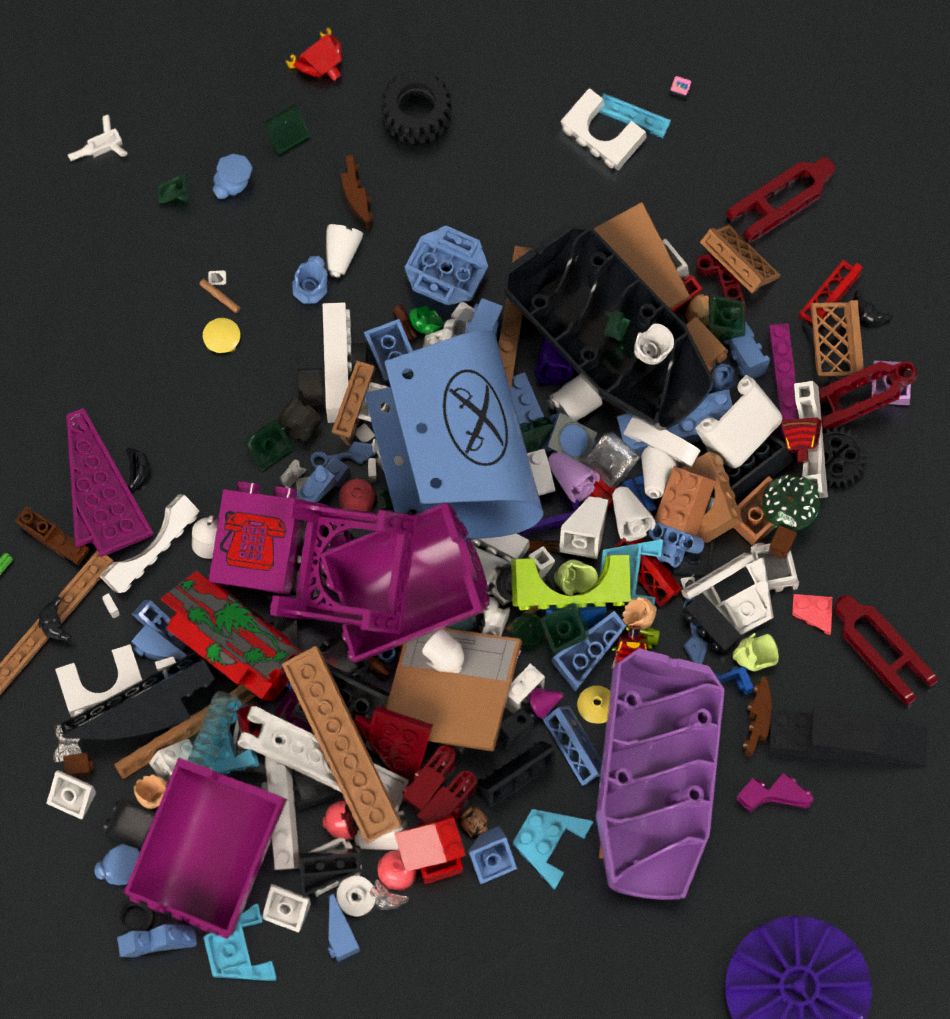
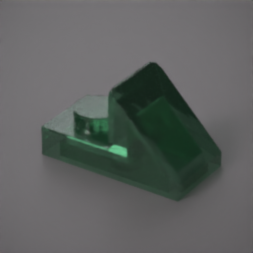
M182 174L157 185L158 202L165 204L176 198L187 202V174Z

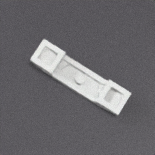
M634 417L631 418L623 435L640 443L642 441L673 456L675 460L691 468L700 453L698 448L667 430L659 431Z

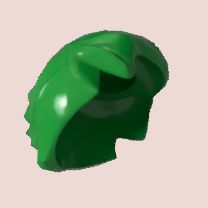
M428 306L416 307L409 314L413 328L419 333L431 334L437 332L445 324L434 310L428 311Z

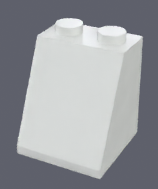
M589 496L561 527L560 552L594 559L598 558L606 526L608 500Z

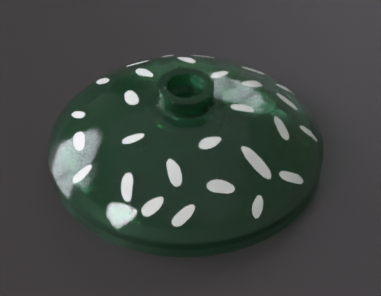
M786 474L777 477L766 487L762 496V508L764 515L772 525L777 528L781 525L795 531L808 526L816 518L820 508V497L817 488L809 479L797 474ZM789 496L794 498L792 501L786 500Z

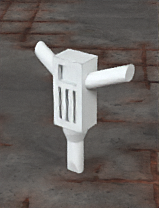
M109 115L103 117L104 133L87 140L88 144L82 149L68 154L70 161L85 155L93 154L96 157L110 150H114L120 156L128 154L120 147L122 146V140L116 128L111 130Z

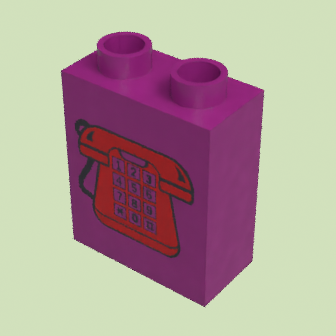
M239 481L237 482L236 491L223 489L209 581L218 585L293 595L298 568L297 557L300 555L305 521L286 518L285 507L288 498L296 499L297 490L274 487L273 496L259 494L260 485Z

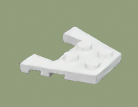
M763 558L746 566L755 582L751 587L721 602L714 586L702 592L741 635L774 618Z

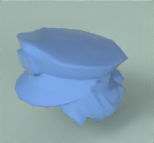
M230 154L219 159L216 168L218 172L214 177L215 186L213 188L217 198L225 199L228 195H236L245 189L252 171V166L245 156Z
M320 256L309 257L308 261L301 263L296 270L295 279L292 282L293 295L304 304L317 303L327 294L328 273L323 268L325 262Z
M124 844L110 850L104 856L103 861L95 865L94 873L96 877L100 880L106 879L110 884H128L140 851L138 848Z

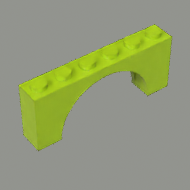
M605 555L603 571L596 583L588 590L571 596L553 591L542 581L536 569L535 558L511 559L513 606H519V610H531L530 606H538V609H550L549 605H557V608H568V604H575V607H587V603H594V607L606 606V602H613V606H623L625 602L631 601L629 555Z

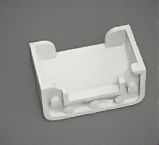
M747 375L742 378L737 386L739 393L743 396L719 421L714 418H706L695 428L707 451L720 455L724 464L731 468L741 466L781 424L783 419L780 411L753 378Z

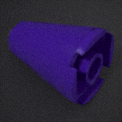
M543 337L535 369V377L539 379L540 383L545 385H559V382L564 380L565 383L568 382L573 375L571 365Z

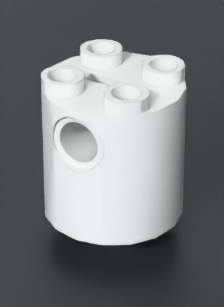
M580 375L566 383L557 392L550 394V399L547 401L552 410H556L557 413H562L576 422L602 405V398Z

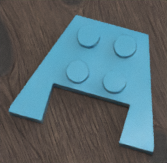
M660 539L603 550L600 575L603 571L605 555H629L631 599L638 597L647 598L655 606L656 597L637 595L636 589L641 555L662 557L664 540Z
M233 700L195 743L201 766L222 775L234 770L241 771L247 767L259 766L254 750L248 749L242 754L237 755L229 726L238 720L236 711L243 708L240 700Z
M532 809L514 839L513 846L534 866L550 886L556 889L564 872L551 866L547 861L566 829L585 839L593 825V821Z
M258 904L253 905L242 913L233 937L229 936L228 939H225L212 932L204 936L213 977L277 980L272 961L251 966L242 928L263 923Z

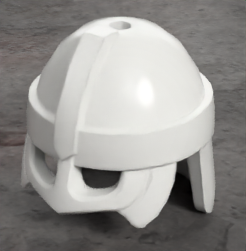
M653 324L648 331L639 332L634 346L635 356L647 364L662 362L674 346L672 333L661 324Z
M214 515L198 520L192 529V549L198 556L206 559H212L218 525V519Z
M439 630L429 639L422 650V653L432 661V663L426 662V664L439 672L459 673L464 662L461 644L454 640L445 630Z

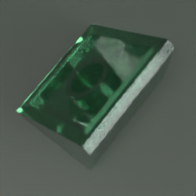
M709 295V330L719 341L745 336L744 301Z
M276 418L245 439L246 450L262 470H265L294 450Z
M572 603L540 618L553 654L589 638V625L576 603Z

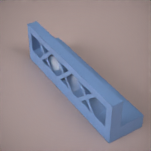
M570 705L558 707L543 719L582 786L587 785L594 778L601 775L602 759ZM555 716L559 720V728H555L551 722ZM563 733L568 735L569 745L564 744L562 740ZM573 750L578 752L579 761L573 759ZM583 766L587 767L591 774L586 779L582 774Z

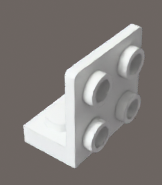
M189 739L157 751L149 762L157 776L167 783L170 780L178 757L201 766L198 752Z

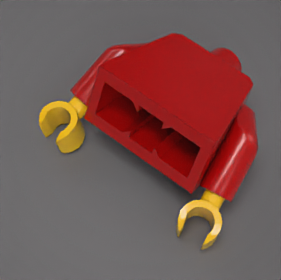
M327 28V34L320 32L321 39L298 57L299 60L292 54L290 57L293 61L288 62L286 60L289 68H296L314 77L320 78L327 72L334 81L341 75L335 66L342 60L341 43L331 35V30Z

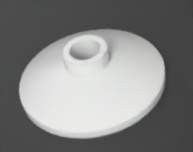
M352 876L345 879L337 889L336 897L339 907L351 916H362L368 913L373 908L376 900V893L372 891L374 890L373 885L367 879L360 876ZM353 893L357 895L356 901L351 898Z

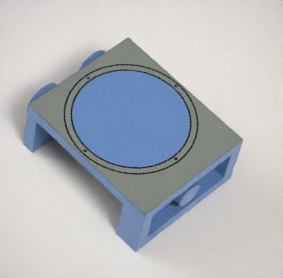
M557 413L550 416L539 450L545 449V453L549 451L562 452L587 465L589 461H584L596 444L597 432L562 413Z

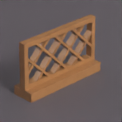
M730 225L717 230L714 228L709 229L700 242L751 293L756 292L759 287L780 277V274Z
M858 300L847 303H812L811 314L817 377H847L864 369ZM816 308H823L828 313L823 320L817 315ZM836 308H844V317L842 319L833 313ZM829 315L838 322L834 328H831L825 322ZM821 324L830 331L825 338L818 333V327ZM839 324L846 329L844 337L835 331ZM831 333L840 340L835 347L826 340ZM823 342L831 349L826 356L820 351V345ZM841 342L848 348V352L845 355L836 349ZM833 351L841 358L836 365L828 358ZM844 360L849 365L850 372H843L838 365ZM824 361L833 367L830 372H822L821 364Z
M356 361L332 429V433L339 435L348 446L352 445L360 422L358 417L365 400L364 393L368 391L370 383H373L376 377L374 374L376 367L360 361Z

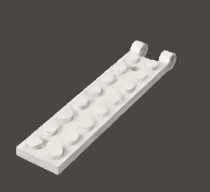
M251 707L247 718L254 723H262L263 726L258 738L249 733H241L237 742L240 747L252 749L342 792L314 734L288 723L259 707ZM276 737L281 739V744L276 743ZM374 764L396 812H398L404 795L402 792L409 780Z

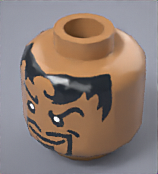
M469 807L459 817L461 819L459 822L460 826L469 836H475L476 834L479 836L488 829L486 825L489 819L478 807Z

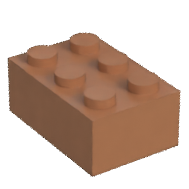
M673 466L655 516V521L677 530L697 535L716 481Z
M768 476L737 505L741 511L742 523L733 528L753 546L762 541L794 511L796 501Z

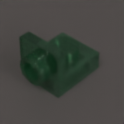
M614 310L613 313L606 311L605 315L610 316L603 334L622 341L630 320L624 318V313Z

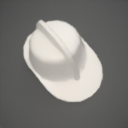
M466 308L460 312L457 318L449 319L445 322L443 329L447 328L453 331L451 338L467 333L465 330L467 322L474 317L472 309Z

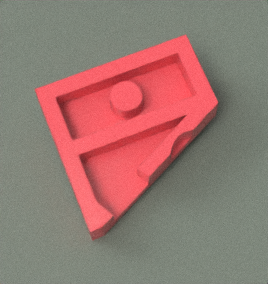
M794 594L792 615L805 620L809 625L816 626L825 631V634L830 635L832 597Z

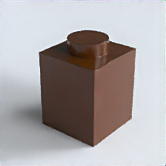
M779 525L770 544L769 552L777 558L783 557L786 559L795 541L797 532Z
M87 753L63 756L65 774L76 779L91 777L94 763L93 758L89 759Z

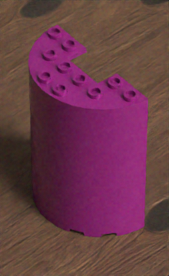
M442 503L413 515L418 517L400 634L363 630L361 626L349 624L342 625L344 631L342 632V637L345 643L348 644L349 650L347 653L351 661L358 663L488 610L487 606H490V598L485 592L488 590V584L475 545L466 537L469 533L463 521L460 522L458 517H455L457 512L449 503ZM374 531L320 554L322 559L320 565L322 570L326 572L327 578L325 581L327 587L338 593L339 604L386 612L397 534Z
M178 757L124 894L129 895V900L139 904L141 901L147 902L146 907L162 913L168 910L172 912V917L186 921L222 938L228 939L229 936L233 937L287 799Z

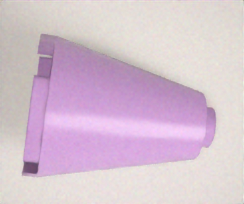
M555 452L549 456L548 462L551 472L572 502L576 503L575 500L583 501L594 491L595 487L593 485L595 481L599 483L600 475L597 471L562 452Z

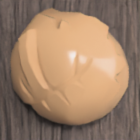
M702 294L694 296L689 301L685 311V318H687L688 323L696 316L705 326L710 325L718 316L716 300Z
M638 597L631 599L629 604L625 606L622 621L626 627L636 625L645 630L654 621L656 606L647 598Z
M153 774L150 777L143 776V780H137L136 786H134V793L138 802L147 809L158 808L168 783L161 777Z

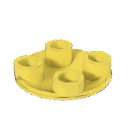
M217 318L210 321L204 328L203 340L210 351L217 353L232 352L239 343L240 330L232 320Z

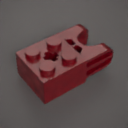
M439 747L424 768L417 770L413 783L411 785L407 784L402 792L404 794L403 805L414 814L418 815L442 786L446 788V780L455 769V752L451 747Z
M463 771L458 774L447 788L442 786L417 815L418 825L449 814L454 817L456 822L462 814L461 810L476 793L475 775L470 771Z

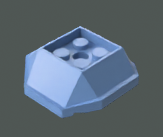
M443 226L439 230L420 237L404 268L414 291L445 305H451L473 299L488 271V264L480 240L451 227ZM450 268L451 270L444 272L442 269Z

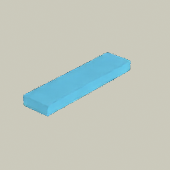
M603 94L602 98L605 105L599 113L627 124L632 121L644 131L664 138L671 120Z

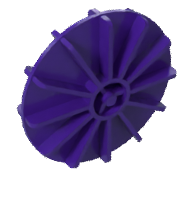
M793 915L766 922L750 932L742 940L733 953L727 969L725 993L732 1019H866L871 1004L872 985L869 970L860 949L843 932L835 928L831 923L828 924L818 919Z

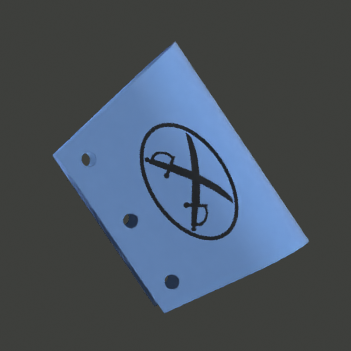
M489 330L464 333L384 361L391 387L366 392L364 395L394 512L408 515V511L412 509L418 514L442 503H449L457 512L455 517H458L460 522L463 521L469 533L466 537L474 539L508 536L525 531L536 525L543 517V509L495 333ZM404 369H411L414 375L411 379H405L402 376ZM382 403H387L390 406L389 413L381 410L380 405ZM395 456H400L403 458V466H398L395 464Z

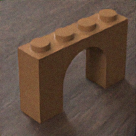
M695 316L686 326L711 373L712 367L717 362L721 363L724 361L729 351Z
M709 451L697 458L692 468L687 465L681 468L716 481L714 485V504L704 514L696 535L702 538L704 543H708L742 523L741 511L734 499L735 494L730 487L729 476L724 470L723 459L720 455Z

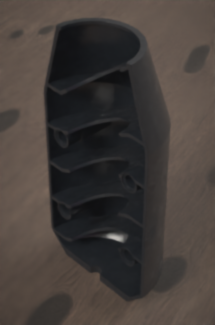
M565 225L542 241L537 249H531L507 266L505 281L506 297L600 398L653 428L662 431L684 420L709 394L713 387L714 379L687 326L592 227ZM653 324H661L672 333L674 346L662 362L658 364L644 363L634 354L637 335L639 332L648 331Z

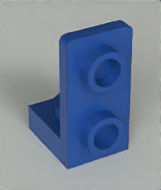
M738 666L728 670V673L723 675L721 673L715 674L721 684L737 678V687L739 691L743 690L744 695L751 694L754 687L745 666L742 668Z

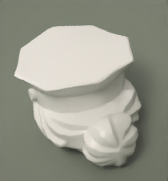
M489 596L490 606H487L488 610L483 612L482 626H479V630L482 634L502 636L510 614V607L504 610L499 608V601Z

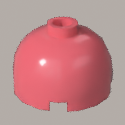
M359 478L351 479L341 487L338 496L340 508L372 512L376 506L377 497L375 489L366 480Z
M346 800L330 805L322 820L323 827L327 828L328 833L335 839L344 838L345 840L354 839V835L357 833V827L353 828L354 817Z
M391 850L385 853L377 867L378 878L381 883L391 890H404L410 887L415 881L417 869L406 872L399 850Z

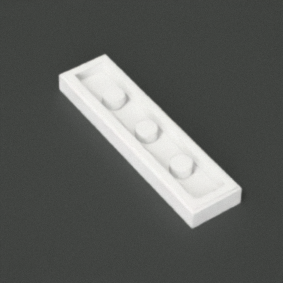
M744 552L682 589L681 593L683 597L692 599L755 560L751 554Z

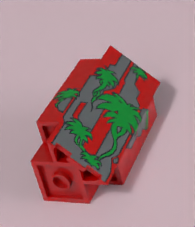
M195 571L160 598L177 612V614L170 618L167 630L236 684L244 685L261 699L276 701L289 682L282 663L302 653L290 643V639L222 586L213 584L198 571Z

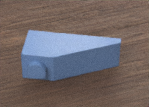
M144 600L132 613L144 626L146 624L181 651L187 646L166 629L170 618L151 600Z
M147 624L131 641L133 651L140 657L144 655L148 659L160 661L174 656L177 662L187 656Z
M334 894L330 895L329 904L330 946L327 948L331 957H336L339 962L360 952V949Z

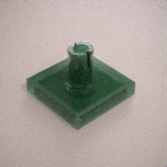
M295 104L263 122L278 154L310 136Z

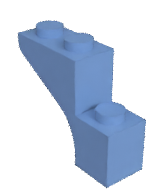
M333 456L325 468L319 464L297 492V496L304 501L317 503L333 487L337 486L340 488L351 474L349 467Z
M164 924L150 931H131L117 937L120 957H138L150 952L197 945L194 925Z

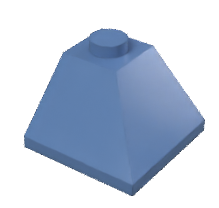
M500 826L481 833L468 850L480 884L517 869L507 838Z

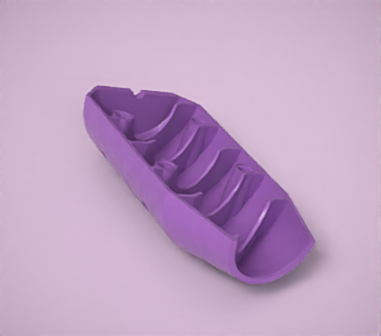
M638 648L613 667L596 820L608 886L617 892L635 897L661 900L681 899L686 896L710 835L725 689L709 666L683 659H671L667 655Z

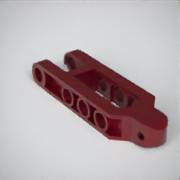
M826 157L819 159L815 163L800 161L733 205L726 212V216L732 222L742 215L745 216L755 208L763 218L751 225L743 233L746 241L751 243L820 198L823 185L833 177L835 164ZM801 176H812L815 182L812 186L776 210L766 201L770 196L774 197L779 190L786 186L789 187L793 181Z
M880 361L819 389L820 405L829 401L834 412L821 418L822 432L825 433L827 428L832 430L835 426L839 427L898 400L903 388L917 380L918 371L916 367L907 361L895 365ZM883 376L890 377L892 386L889 390L878 395L875 393L872 395L873 397L860 403L856 402L855 405L843 410L838 398L839 396Z
M849 595L841 596L837 600L835 613L843 622L842 636L905 705H910L916 700V697L912 690L897 675L904 667L908 666L929 688L938 682L933 671L874 606L859 605ZM859 618L868 619L876 628V632L880 633L888 641L890 648L893 647L901 657L889 666L854 627L855 621Z

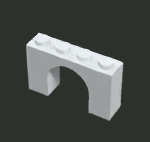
M589 88L561 120L562 130L569 136L574 135L577 138L576 141L583 147L588 146L594 156L597 158L602 157L605 160V164L611 169L615 167L619 171L647 138L646 132L631 121L620 135L613 140L599 141L592 137L589 133L590 122L605 104L603 98Z
M130 644L112 650L118 669V678L115 685L106 692L93 693L86 690L81 684L74 663L56 669L71 717L142 680Z

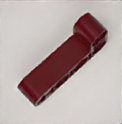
M711 253L700 256L696 263L697 275L702 278L716 276L729 320L734 323L744 319L746 305L738 279L720 264ZM705 264L708 268H702L700 265ZM724 277H729V278H731V280H730V281H726V280H724L723 278H724ZM728 294H735L737 297L731 298Z

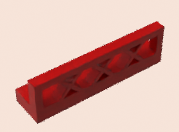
M843 260L801 310L799 316L812 325V318L805 314L808 309H811V304L814 302L818 303V297L823 295L828 296L824 303H838L861 275L863 267L858 263L853 267ZM843 267L850 271L846 277L840 276V270ZM831 282H839L835 290H829ZM816 308L817 315L823 320L828 313L823 308Z
M623 538L614 548L621 547L625 543L632 545L645 541L643 538L634 541H627L626 538ZM641 555L640 561L642 564L641 569H639L638 581L651 597H656L655 602L659 607H662L673 596L679 595L682 587L663 563L658 561L656 556ZM646 573H650L653 576V584H649L646 581ZM658 588H662L667 594L662 600L658 596Z

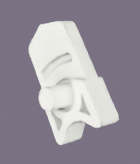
M295 459L280 477L282 485L291 487L306 471L305 468L299 466L298 460Z

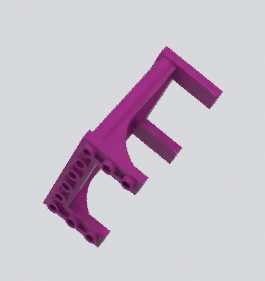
M288 498L285 507V517L307 521L301 566L299 567L296 598L273 595L270 615L310 620L311 618L361 626L363 630L400 634L418 517L384 510L372 513L327 507L326 504ZM324 525L328 527V537L323 536ZM357 528L397 534L386 612L344 606L334 601L327 593L321 577L320 561L322 559L320 554L325 552L328 544L339 533ZM318 588L320 595L317 599L313 600L314 590Z

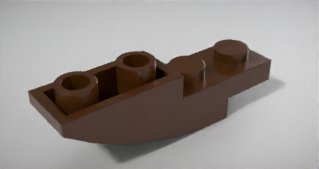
M353 155L346 156L347 173H340L343 192L354 216L366 229H370V222H373L372 210L368 211L367 205H371L370 195L366 194L365 187L361 188L360 178H356L355 173H359L358 162H354Z
M27 506L15 520V523L38 541L77 565L81 563L90 551L85 545L76 548L73 537Z
M762 676L761 682H756L753 690L754 693H757L755 700L750 699L747 710L751 711L749 717L753 718L749 727V731H752L750 738L746 737L743 748L746 749L745 756L751 758L757 741L766 742L771 723V693L767 678Z

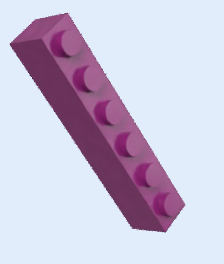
M769 325L768 341L777 408L782 415V420L799 419L795 399L794 384L796 379L789 325ZM781 422L779 425L781 438H785Z

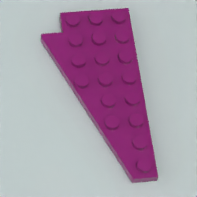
M82 408L67 414L66 426L75 547L78 548L93 542L100 557H103L153 536L152 529L85 409Z

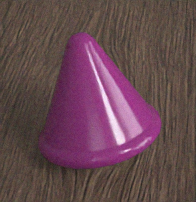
M535 687L529 693L531 707L534 713L541 719L546 718L548 713L563 698L562 692Z

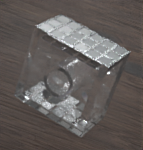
M610 432L602 436L583 464L597 471L600 479L612 488L621 484L641 456L616 434Z

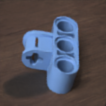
M656 523L652 531L649 529V535L652 539L664 540L662 557H657L658 561L670 563L672 567H678L681 564L685 551L698 554L704 548L702 538L662 523Z

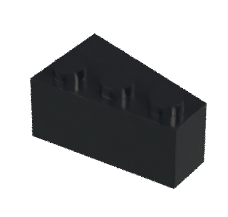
M358 848L298 853L303 898L333 883L361 873L360 852Z

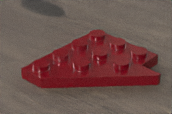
M376 706L372 719L356 715L354 723L388 769L409 780L408 783L412 784L415 780V773L421 768L433 724Z

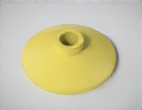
M591 686L582 691L578 698L577 708L584 720L593 724H601L607 721L610 690L603 686ZM599 700L601 704L597 706L593 702Z

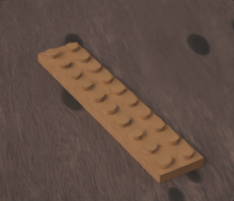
M318 646L282 663L366 844L402 827L400 818Z

